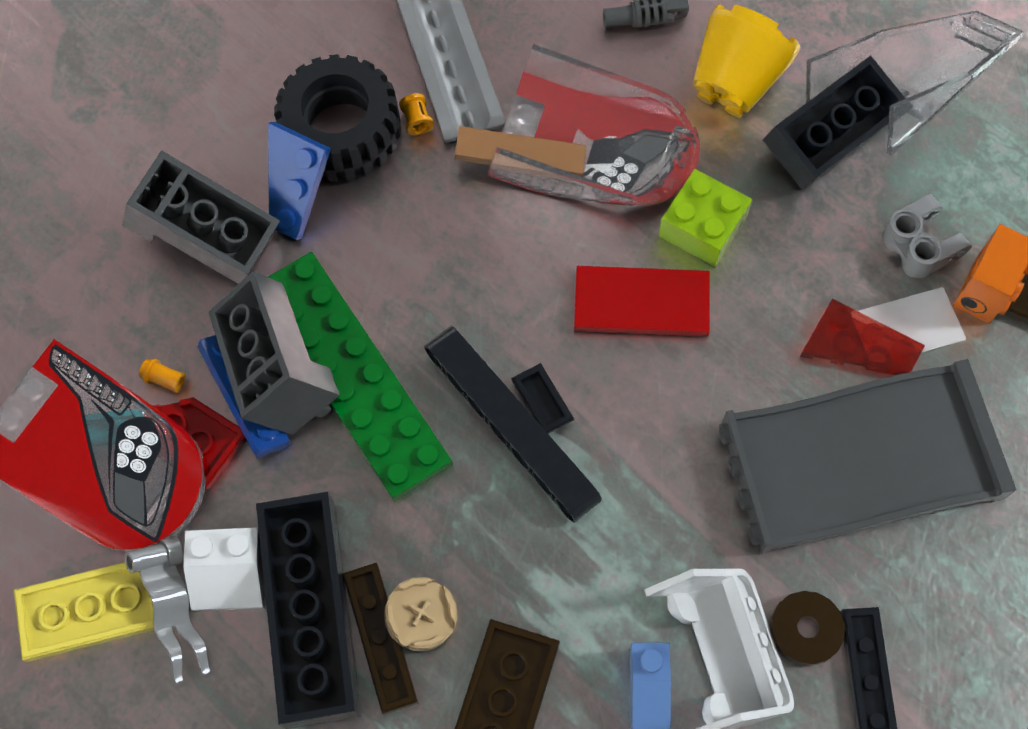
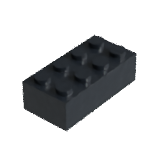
M870 55L776 125L763 141L803 190L897 119L911 105Z

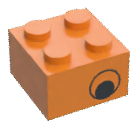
M999 224L979 252L952 306L988 324L992 322L997 314L1004 316L1011 302H1015L1024 287V283L1021 281L1025 274L1028 275V237Z

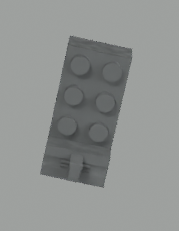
M161 150L126 203L122 226L137 233L151 243L157 236L239 284L251 272L274 234L280 220Z
M252 271L208 313L241 418L293 435L313 417L323 418L331 411L329 404L340 394L334 383L330 368L310 360L283 283Z

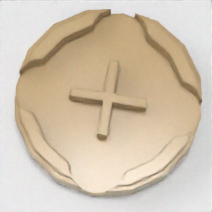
M427 577L411 578L400 583L389 595L384 609L385 626L390 636L400 646L413 651H430L442 645L452 634L458 618L457 604L451 592L444 585L442 587L435 580Z

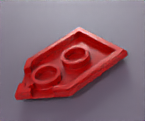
M194 397L162 406L159 404L153 405L183 427L193 439L202 465L201 486L205 489L212 487L247 441L241 428ZM146 410V416L155 420L153 423L160 436L161 449L157 457L167 463L165 440L156 422H158L165 434L169 450V465L173 467L174 445L170 431L164 422Z

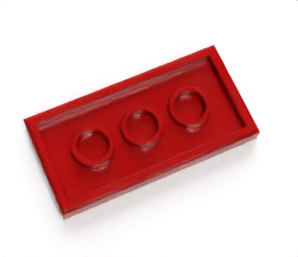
M577 266L574 331L708 337L710 333V271Z

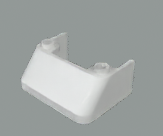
M691 569L644 589L646 597L667 596L670 614L681 623H692L714 691L713 695L705 698L704 707L702 708L703 719L707 725L696 729H737L792 712L794 708L793 694L755 584L745 570Z

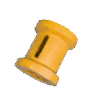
M420 93L405 96L399 102V107L407 120V133L412 136L424 135L434 127V121L428 116L425 107L427 104L426 98Z

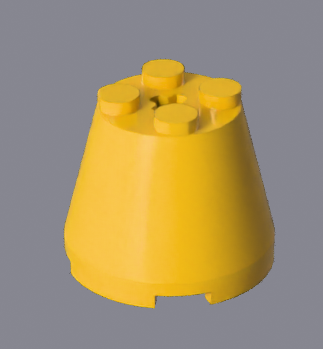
M717 4L708 19L693 79V85L698 90L696 97L709 105H713L714 101L726 106L724 110L728 114L741 118L743 113L749 112L793 64L800 51V44L794 37L787 39L777 29L778 23L756 11L736 4L732 10L724 9V6L721 4Z

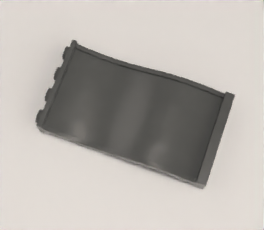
M968 359L956 361L950 366L924 369L873 380L788 404L734 413L733 410L726 411L722 424H719L721 441L724 445L728 444L731 457H728L731 475L733 478L738 477L741 490H738L739 503L743 511H748L751 524H748L749 537L753 545H758L760 554L774 549L842 536L944 509L991 501V503L1001 501L1016 491L1014 481Z

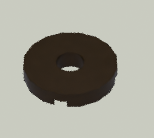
M800 591L788 595L778 603L770 619L771 633L777 650L783 657L798 665L806 666L825 663L839 651L844 641L845 623L840 610L830 599L817 592ZM809 619L815 624L817 629L815 637L805 638L799 633L797 628L799 620Z

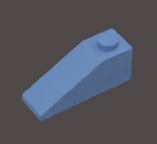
M631 643L629 648L631 729H671L670 643Z

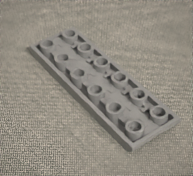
M396 0L444 143L457 140L459 126L490 131L505 127L501 107L462 0Z

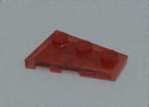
M832 298L800 357L807 359L817 357L831 360L830 363L843 365L848 363L863 366L866 370L899 375L912 371L925 345Z

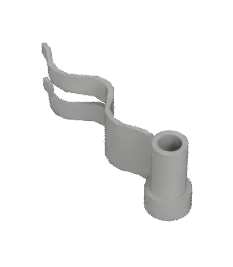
M173 536L160 540L157 545L126 552L125 563L130 573H140L142 582L150 595L153 605L154 630L158 640L167 649L171 660L174 683L178 684L183 682L182 652L180 644L173 634L172 627L192 646L202 675L209 674L210 669L205 643L190 622L187 588L176 568V565L183 562V550L178 538Z

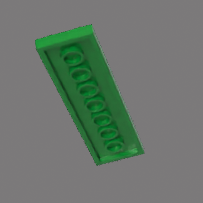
M309 252L268 276L283 283L310 360L330 368L334 383L340 395L330 404L394 502L451 467L453 465L451 458L313 252Z

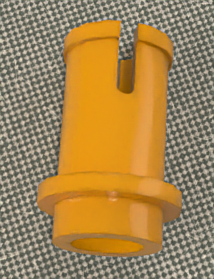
M154 358L152 360H144L139 370V377L146 384L155 383L178 393L185 383L186 373L160 364V360Z

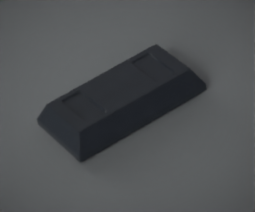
M541 363L511 378L530 413L548 434L574 421V417Z

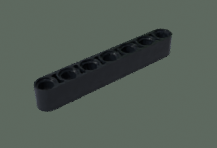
M453 326L448 327L424 345V349L433 363L571 522H577L602 501L599 492L456 328Z

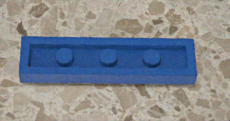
M216 335L200 339L197 347L256 459L287 448L290 440L285 432L241 418Z

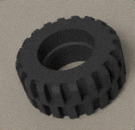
M339 54L329 55L328 59L321 60V57L312 59V64L305 66V64L295 69L296 75L292 76L290 74L283 82L285 89L281 88L276 96L277 104L274 106L276 122L331 148L322 177L327 176L328 181L339 182V178L345 177L347 181L356 179V175L362 173L364 176H367L374 172L373 167L375 165L381 167L388 160L387 153L392 154L397 147L396 140L400 138L401 120L393 85L388 82L387 76L382 70H375L374 64L367 60H363L362 63L359 62L358 57L347 55L346 58H340ZM350 104L366 111L364 118L356 126L344 132L326 133L311 126L313 120L321 111L333 105Z

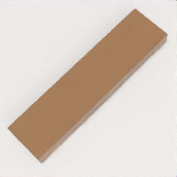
M459 126L454 160L582 179L586 145Z

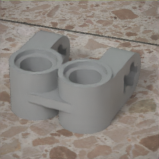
M928 194L895 211L882 233V240L885 246L894 252H898L902 258L901 266L903 271L913 278L921 279L960 259L972 248L962 233H957L940 242L936 237L927 235L924 232L923 224L936 217L943 209L933 194ZM898 228L905 229L908 233H903ZM916 253L924 255L927 260L919 258Z

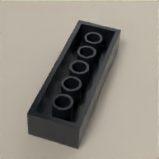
M328 492L256 503L278 724L285 729H292L360 717L334 502Z

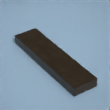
M377 562L342 573L382 714L386 715L419 704L403 648L390 636L385 626L384 609L388 597Z

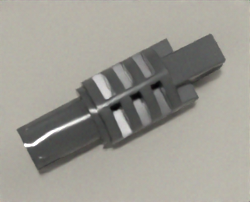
M633 0L628 6L603 9V23L605 28L623 25L641 28L642 26L649 27L650 25L656 26L658 24L673 23L676 18L688 15L689 4L688 0Z

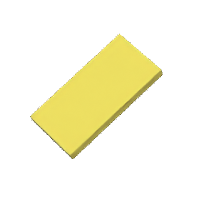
M125 562L14 590L22 661L25 662L154 630L153 605L150 595L142 582L140 573H130Z

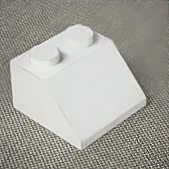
M258 527L185 531L183 567L191 611L264 608L265 588Z

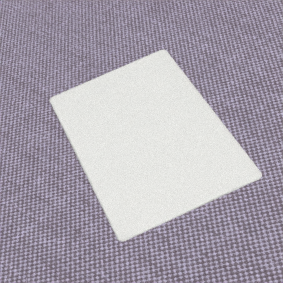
M943 287L850 313L851 320L872 367L966 340V336Z

